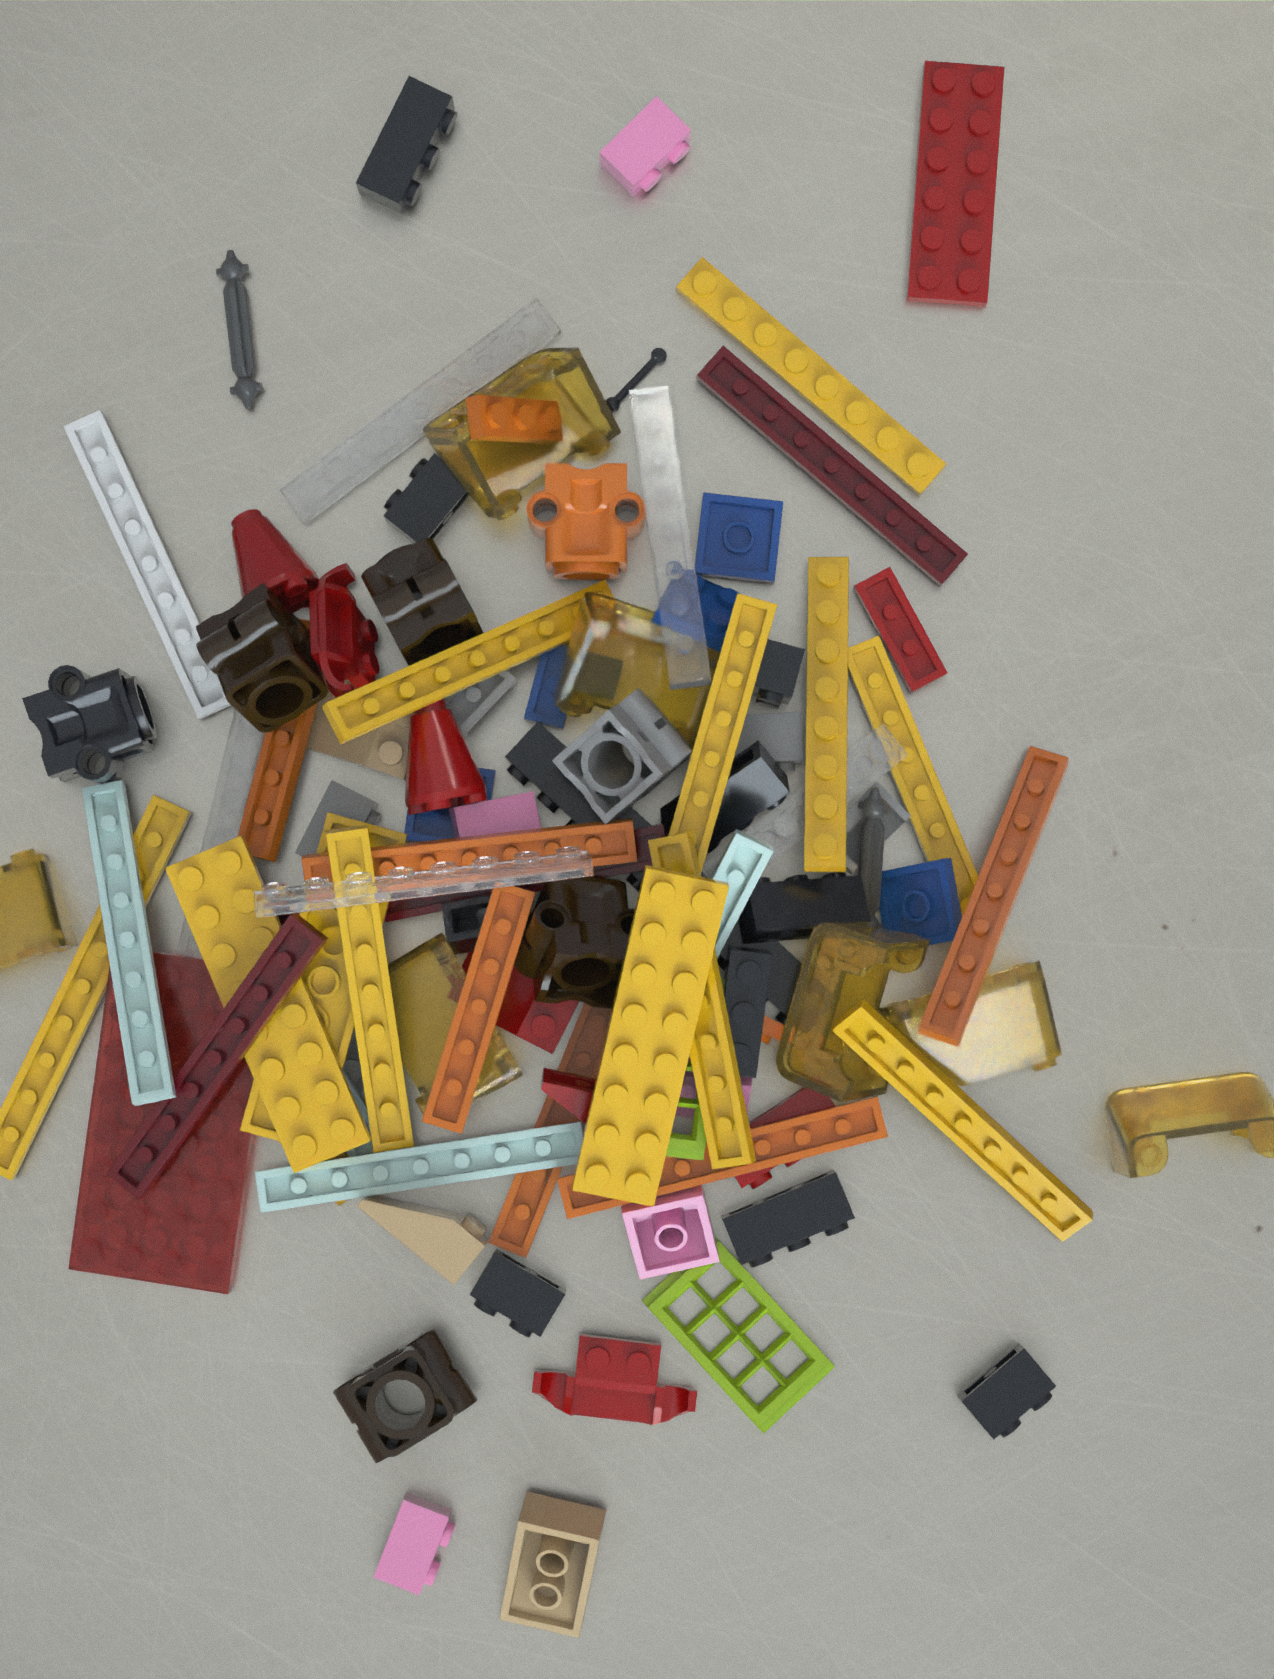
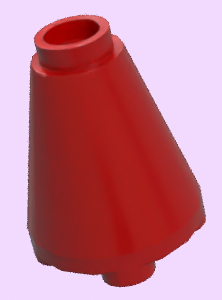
M251 509L237 515L231 522L233 527L231 535L242 598L245 594L264 583L290 613H294L303 607L308 608L309 591L315 590L319 581L316 572L269 518L262 515L260 510Z
M445 699L414 711V715L410 716L405 804L409 815L487 801L486 784L452 710L446 708Z

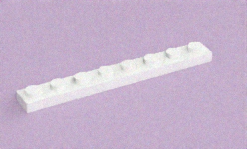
M98 410L63 426L197 718L201 720L231 706L225 698L217 674L208 668L197 650L196 643L200 641L196 626L200 622L103 412Z

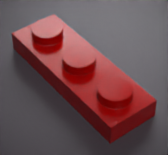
M891 567L854 585L853 588L910 693L948 673Z

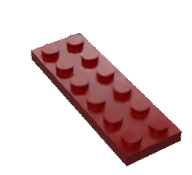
M938 61L924 62L906 301L986 307L988 303L1005 67Z

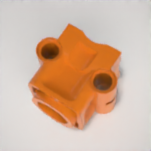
M545 463V491L537 492L531 496L527 502L526 511L530 530L536 537L545 540V566L547 572L553 573V577L562 580L603 581L616 579L619 577V573L627 572V540L635 539L644 530L646 508L644 501L638 494L627 491V463H605L593 469H579L567 463ZM543 510H551L556 513L555 517L547 522L536 519L537 514ZM630 510L636 513L637 518L631 522H624L618 519L617 515L621 511Z

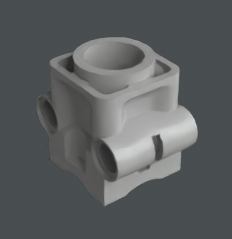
M638 688L619 704L607 710L552 761L576 789L580 790L591 808L607 824L611 820H616L635 802L649 794L690 757L692 750L654 702ZM622 745L630 751L634 764L625 756Z

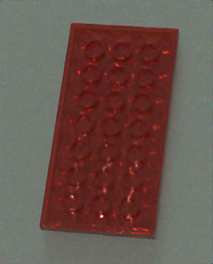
M152 951L174 1079L224 1007L203 958ZM110 967L68 1269L229 1294L232 1291L253 1134L241 1131L240 1128L254 1078L244 1057L147 1194L137 1200L109 1177L107 1173L157 1102L139 1106L132 1104Z

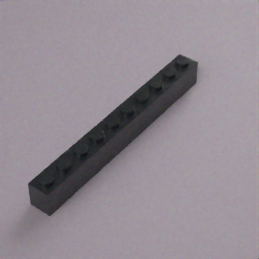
M538 721L505 756L506 760L511 764L506 770L523 786L530 781L541 792L536 798L553 814L558 809L564 812L570 818L566 825L602 821L580 790L576 789L552 761L566 746ZM632 807L617 818H633L634 829L652 826ZM644 870L631 872L625 879L638 892ZM703 872L701 873V877L708 878ZM737 920L719 954L718 966L725 971L728 945L769 950L772 953L766 1002L769 1001L780 1011L775 1018L781 1024L787 1026V1029L792 1034L797 1029L806 1034L839 997L778 941L743 944L739 920Z

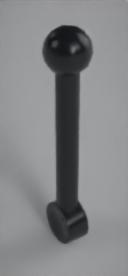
M655 348L651 352V359L615 397H609L605 400L604 407L606 411L610 413L618 411L620 402L655 365L665 363L667 354L664 349Z

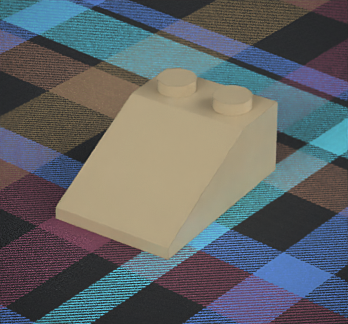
M348 679L344 680V684H351ZM328 690L326 697L318 702L306 748L406 782L410 716L414 715V712L340 744L322 709L326 702L335 699Z
M379 1195L366 1196L357 1205L358 1208L453 1285L479 1255L489 1240L484 1235L487 1230L486 1226L469 1213L464 1218L456 1212Z
M526 1492L517 1524L499 1620L572 1637H580L606 1509Z

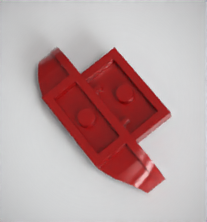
M347 563L325 573L319 579L317 588L309 591L311 656L321 668L327 688L335 698L376 681V674H379L380 671L374 650V643L378 642L377 629L371 619H366L358 609L355 597L346 587L355 581V574ZM348 679L351 684H344V680Z
M580 1334L576 1372L557 1370L535 1371L532 1385V1393L541 1396L555 1408L570 1416L580 1415L639 1422L649 1425L667 1422L679 1415L695 1412L697 1391L695 1389L657 1382L661 1343Z

